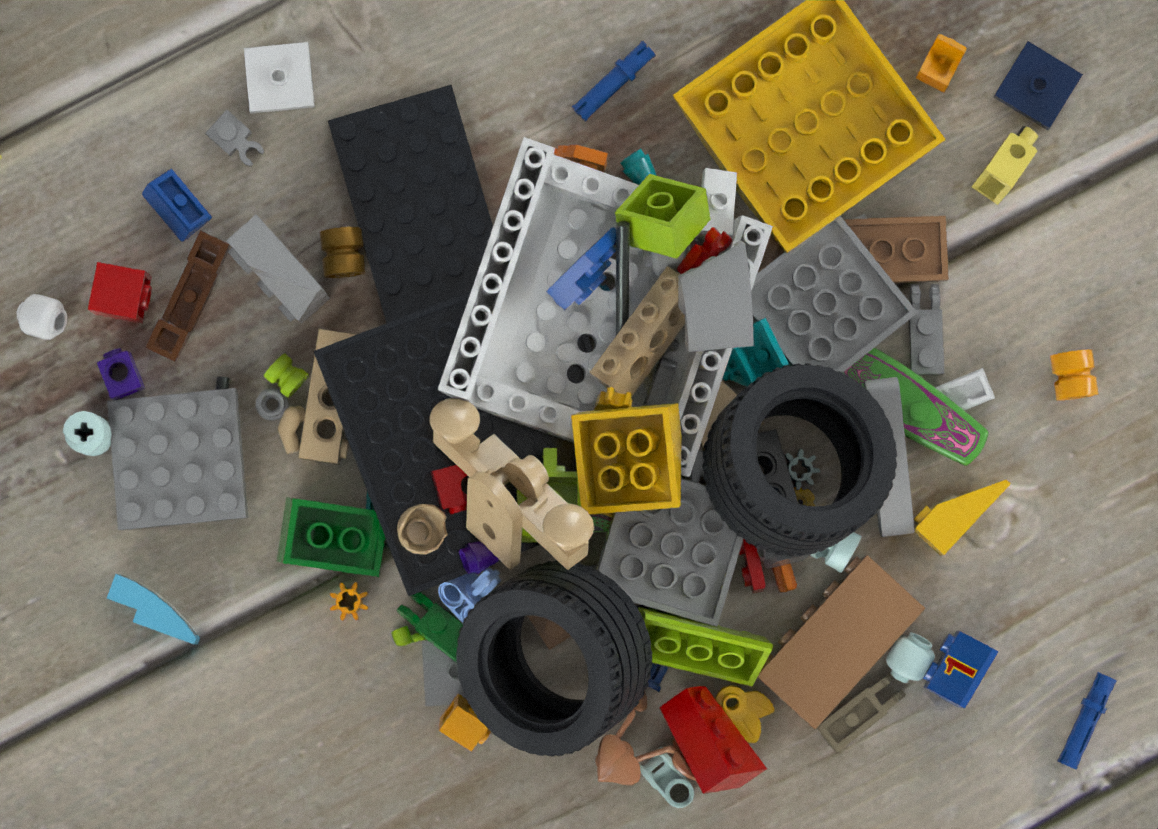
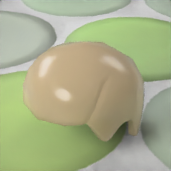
M417 504L407 508L400 516L397 525L398 538L401 545L413 554L427 555L437 550L447 536L445 513L435 505Z

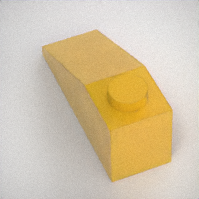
M1003 480L934 505L931 509L926 505L914 517V521L917 522L914 526V532L940 556L945 555L1011 483Z

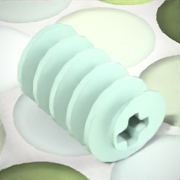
M86 411L76 412L64 424L63 433L65 440L70 448L76 452L89 456H98L106 452L111 446V429L108 421L101 416ZM92 429L93 435H89L86 439L84 437L85 433H89Z

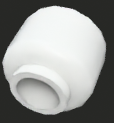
M32 294L19 305L17 319L21 331L25 334L44 340H51L65 329L67 313L59 300L40 294Z

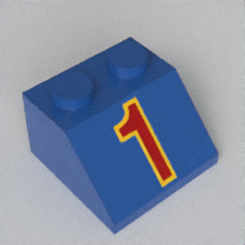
M956 631L954 635L948 634L941 644L939 650L943 654L937 664L932 662L923 677L926 680L924 688L954 706L965 709L999 651L961 631Z

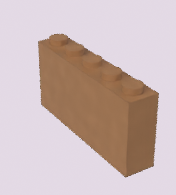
M865 555L862 559L856 556L845 567L844 571L847 575L840 583L834 580L823 591L822 595L825 599L818 607L812 604L801 615L800 619L803 621L801 626L796 631L790 628L778 641L781 645L780 649L774 655L770 653L757 677L813 729H816L926 609L868 555Z

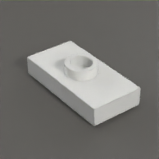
M710 168L703 170L701 187L706 188L711 220L699 234L706 235L712 227H715L720 234L725 231L730 237L733 235L737 172Z
M983 368L935 387L964 411L995 398Z

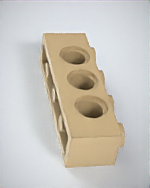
M666 267L589 372L605 388L613 387L617 393L626 394V392H630L633 396L685 325V315L678 308V276L681 274L670 267Z
M319 329L315 350L356 334ZM314 356L298 458L340 465L341 458H347L349 443L347 439H344L345 433L335 407L327 406L324 402V395L328 389ZM326 421L334 422L336 425V433L329 439L321 438L319 434L320 425Z

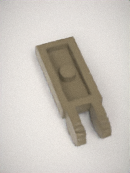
M890 673L883 676L870 688L866 687L823 720L817 727V730L835 753L839 752L888 714L887 710L906 696L901 689L891 694L882 704L874 696L878 691L886 688L891 683L893 677Z

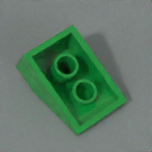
M286 497L277 562L379 577L385 536L375 510Z

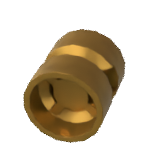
M340 227L320 231L321 250L327 253V256L322 259L324 278H347L366 274L364 256L358 253V250L363 247L362 230L360 227Z

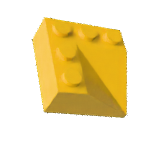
M678 403L582 411L571 415L581 507L589 514L681 507L682 434Z

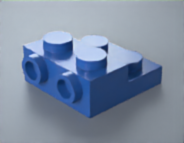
M614 226L546 291L556 304L564 310L574 301L580 305L607 278L603 272L612 264L608 259L616 252V248L613 246L616 243V229Z

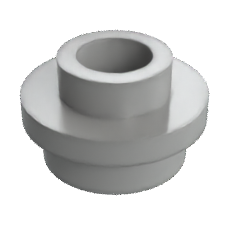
M276 388L265 389L256 399L257 412L261 417L270 421L281 419L284 411L289 406L287 397ZM270 399L278 401L276 410H268L267 402Z

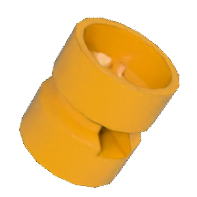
M1092 349L1050 355L1052 373L1058 376V380L1054 382L1056 401L1099 395L1097 379L1090 374V371L1095 368Z

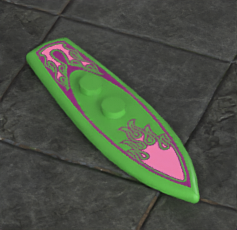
M873 348L843 372L845 375L852 377L857 383L863 385V387L864 381L898 378L904 433L909 439L964 466L974 461L984 448L989 434L985 427L922 377L884 352Z

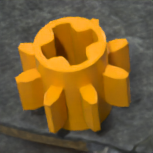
M341 582V592L339 594L330 593V596L336 599V605H333L330 611L339 609L342 612L340 616L342 621L346 619L347 614H352L355 620H359L357 611L360 608L363 610L369 609L367 605L362 604V598L367 597L369 593L363 592L360 594L357 592V582L352 585L351 589H347L346 585ZM347 592L350 596H357L358 601L354 602L355 609L353 610L341 605V602L345 600L344 594Z

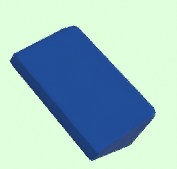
M172 168L148 183L142 192L143 197L181 242L187 240L212 219V216Z

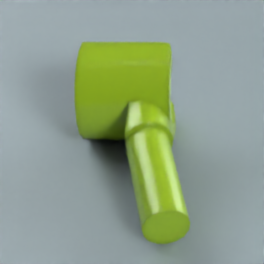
M408 626L396 629L391 633L395 644L400 647L413 642L427 640L419 633L411 635Z

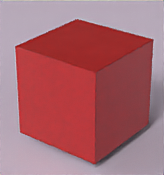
M97 262L88 310L95 315L143 324L144 314L148 310L151 300L152 286L150 284L152 276L144 270Z

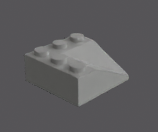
M254 215L226 240L232 247L228 253L247 274L253 270L261 280L257 285L269 298L274 294L283 303L278 307L279 310L290 322L296 318L302 324L330 299L318 282L257 215Z

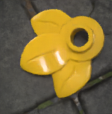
M735 685L721 688L715 697L748 743H756L761 734L759 718L770 715L775 711L772 702L759 691L744 692L743 689ZM730 698L737 699V704L733 707L726 705L727 700Z

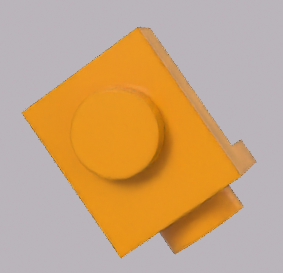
M938 34L916 79L944 93L967 48L954 39Z

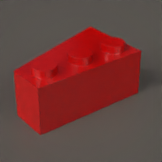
M706 686L686 688L659 707L703 794L740 788L767 770L766 766Z

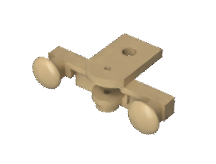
M448 398L439 402L430 414V425L434 430L433 443L469 476L466 528L509 570L520 563L522 527L567 570L588 555V540L594 531L591 515L578 505L568 504L547 484L549 481L548 473L536 457L528 455L520 459L495 434L480 443V440L474 435L480 424V415L472 403L460 398ZM511 482L528 499L518 505L504 485Z

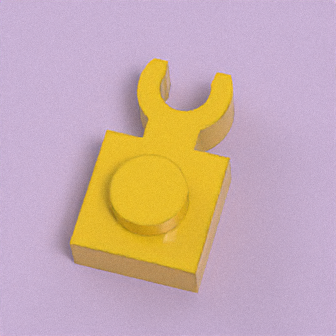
M608 387L607 392L601 391L598 395L594 410L631 407L633 402L631 400L632 393L626 392V394L615 392L613 387Z

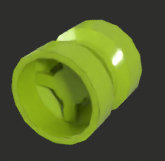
M284 353L269 367L263 377L270 383H278L280 392L287 398H290L304 384L309 374L302 368L293 367V360Z

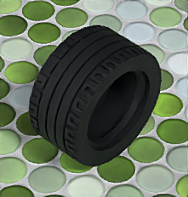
M798 363L793 366L784 365L782 368L777 367L771 372L764 373L741 391L719 413L716 421L711 426L712 429L708 432V440L704 444L705 451L703 452L704 463L702 464V469L704 470L703 478L707 485L706 491L709 493L710 501L715 506L714 509L721 516L722 521H725L729 529L733 530L738 537H742L748 544L754 545L755 548L765 549L768 553L773 552L777 555L787 554L792 557L796 554L804 556L805 554H815L818 551L821 552L828 547L834 546L867 523L882 508L884 500L888 498L889 491L893 487L892 480L895 479V469L897 468L896 441L893 437L894 433L890 421L885 416L883 408H881L879 402L872 397L871 393L863 385L857 383L852 377L845 375L843 372H837L830 367H823L822 365L813 366L809 363L801 365ZM782 415L798 417L818 427L829 438L835 447L841 466L840 488L832 504L825 506L801 505L788 500L770 485L762 473L756 453L758 430L764 419Z
M557 560L553 562L547 561L543 564H536L517 574L481 598L474 605V608L468 612V616L464 619L463 627L459 631L456 661L459 680L468 703L478 719L495 736L510 746L530 754L554 757L555 755L563 756L564 754H573L575 751H580L630 714L633 708L640 703V699L645 694L644 690L649 685L648 680L651 677L650 670L652 668L651 641L641 613L630 596L614 580L597 569L580 563L567 570ZM526 615L539 616L553 621L566 630L576 641L583 653L588 669V690L584 700L560 696L545 687L535 677L526 662L521 644L522 624Z

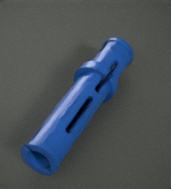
M641 41L623 60L618 59L615 62L616 66L575 105L571 106L585 122L627 81L630 80L632 82L636 78L635 74L656 56L649 46L646 47L647 44L644 41Z
M1097 672L1086 699L1083 698L1081 701L1083 706L1057 760L1058 762L1077 770L1101 714L1106 713L1107 708L1105 706L1117 680Z

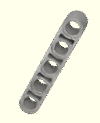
M898 378L864 381V388L879 402V405L885 412V416L890 421L897 450V468L895 469V479L892 480L893 487L889 491L888 498L884 500L882 508L877 511L880 536L914 533V519Z

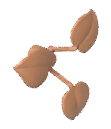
M646 693L640 699V703L628 714L615 735H605L599 743L598 755L595 758L598 782L634 785L641 777L638 762L664 753L673 754L672 762L675 768L687 778L696 781L675 738L672 741L673 746L669 745L634 757L632 746L627 741H621L620 738L636 715L635 711L643 712L646 710Z

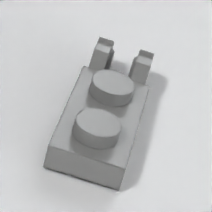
M931 284L929 289L931 310H919L921 291L919 285H911L910 303L918 313L909 320L910 370L917 375H943L942 309H940L939 284Z

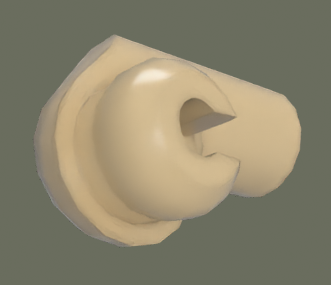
M302 406L288 407L284 411L278 425V432L287 455L300 450L301 444L296 430L299 423H302L305 419L306 410Z

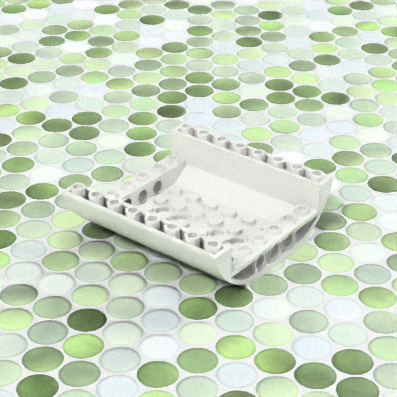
M524 137L438 390L452 398L469 401L477 409L574 443L571 415L582 411H593L600 392H607V388L589 372L616 337V260L610 257L608 260L612 264L603 272L609 273L614 277L615 287L613 290L604 291L598 286L580 305L574 301L564 310L556 304L546 291L613 226L616 229L615 211L639 185L554 155V147ZM742 215L734 219L731 245L726 250L720 252L719 255L733 248V244L738 241L745 243L752 291L773 226ZM698 234L689 244L690 250L695 244L702 246L705 242V235ZM632 246L629 249V318L660 277L655 274L652 266H645L642 249ZM684 325L674 338L679 342L678 350L670 351L663 356L677 362V368L664 404L678 403L682 434L681 475L690 477L732 348L688 352L685 348ZM582 334H588L594 339V349L589 353L582 352L578 348L577 340ZM658 362L631 397V400H633L631 407L643 406ZM571 365H578L583 369L584 379L582 382L575 384L567 378V370Z

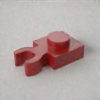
M712 227L705 235V242L702 246L695 244L676 270L683 274L691 268L701 266L703 261L710 257L719 256L720 252L726 250L731 245L733 239L725 231L720 234L715 227Z

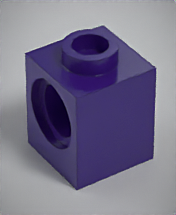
M121 348L111 350L103 354L104 360L97 362L112 400H119L145 390L133 355L129 351L122 352ZM120 364L126 365L128 369L127 377L122 381H115L112 376L113 369Z

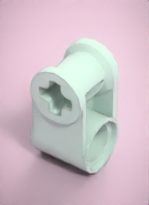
M668 753L655 756L644 765L639 764L641 774L655 790L659 791L670 805L676 808H683L692 802L694 788L688 779L675 768L672 758ZM662 762L665 763L658 771L652 773V771L658 765H660ZM681 783L689 789V796L684 802L678 803L672 800L670 789L673 785Z

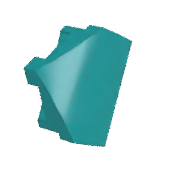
M766 317L753 323V346L732 348L722 378L723 380L728 381L730 379L747 387L764 373L771 372L777 367L782 368L784 365H789Z

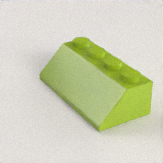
M638 607L650 636L652 663L753 686L773 649V644L768 639L747 631H738L719 625L716 627L682 616L659 612L655 609Z

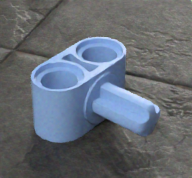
M487 568L480 576L474 572L440 584L438 588L439 597L463 623L464 619L468 616V612L474 608V605L501 582L499 578L500 573L496 569L493 571L491 568Z

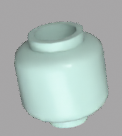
M910 632L909 635H901L895 641L886 657V662L892 669L890 674L903 683H908L909 680L920 681L923 679L935 658L934 652L931 649L933 645L924 637Z

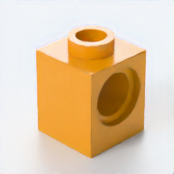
M460 694L456 695L439 719V731L471 752L477 743L482 745L491 733L478 719L467 699Z

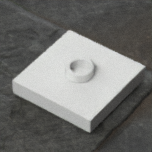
M308 42L244 48L249 111L251 114L315 107Z

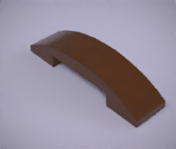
M200 230L187 257L188 263L162 318L158 320L145 348L176 362L213 290L230 247L229 243Z

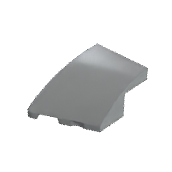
M743 241L734 243L733 248L717 257H710L703 261L701 266L691 268L678 276V308L685 315V348L688 352L753 346L751 285L746 247Z

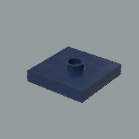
M1027 41L993 97L1046 130H1049L1083 74Z

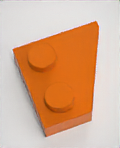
M560 145L554 151V155L605 173L608 153L580 145Z

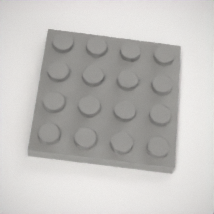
M841 216L837 217L789 253L784 252L757 273L751 291L754 319L759 321L766 317L786 359L792 366L798 363L801 365L809 363L813 366L822 365L823 367H830L837 372L847 370L918 313Z
M236 388L107 401L109 426L112 434L111 452L118 530L248 518L238 391Z
M681 478V507L613 513L597 570L614 580L630 596L634 603L717 627L743 538L738 537L733 530L729 529L727 523L722 521L721 516L714 509L713 502L709 499L710 496L706 491L705 485Z

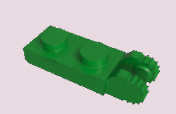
M421 592L411 595L412 600L424 608L427 613L420 619L409 607L403 604L397 608V612L415 627L416 632L457 663V641L463 624L436 602L433 604Z

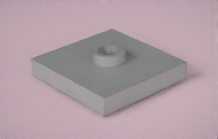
M422 641L425 706L450 705L457 694L466 698L459 680L457 663L429 641Z

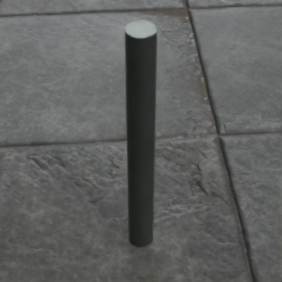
M626 221L616 223V335L629 319L630 223Z

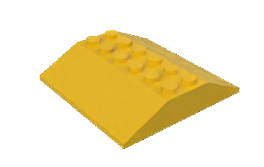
M805 0L673 94V98L719 168L723 171L737 172V193L760 222L773 226L771 235L786 253H789L946 140L844 0Z

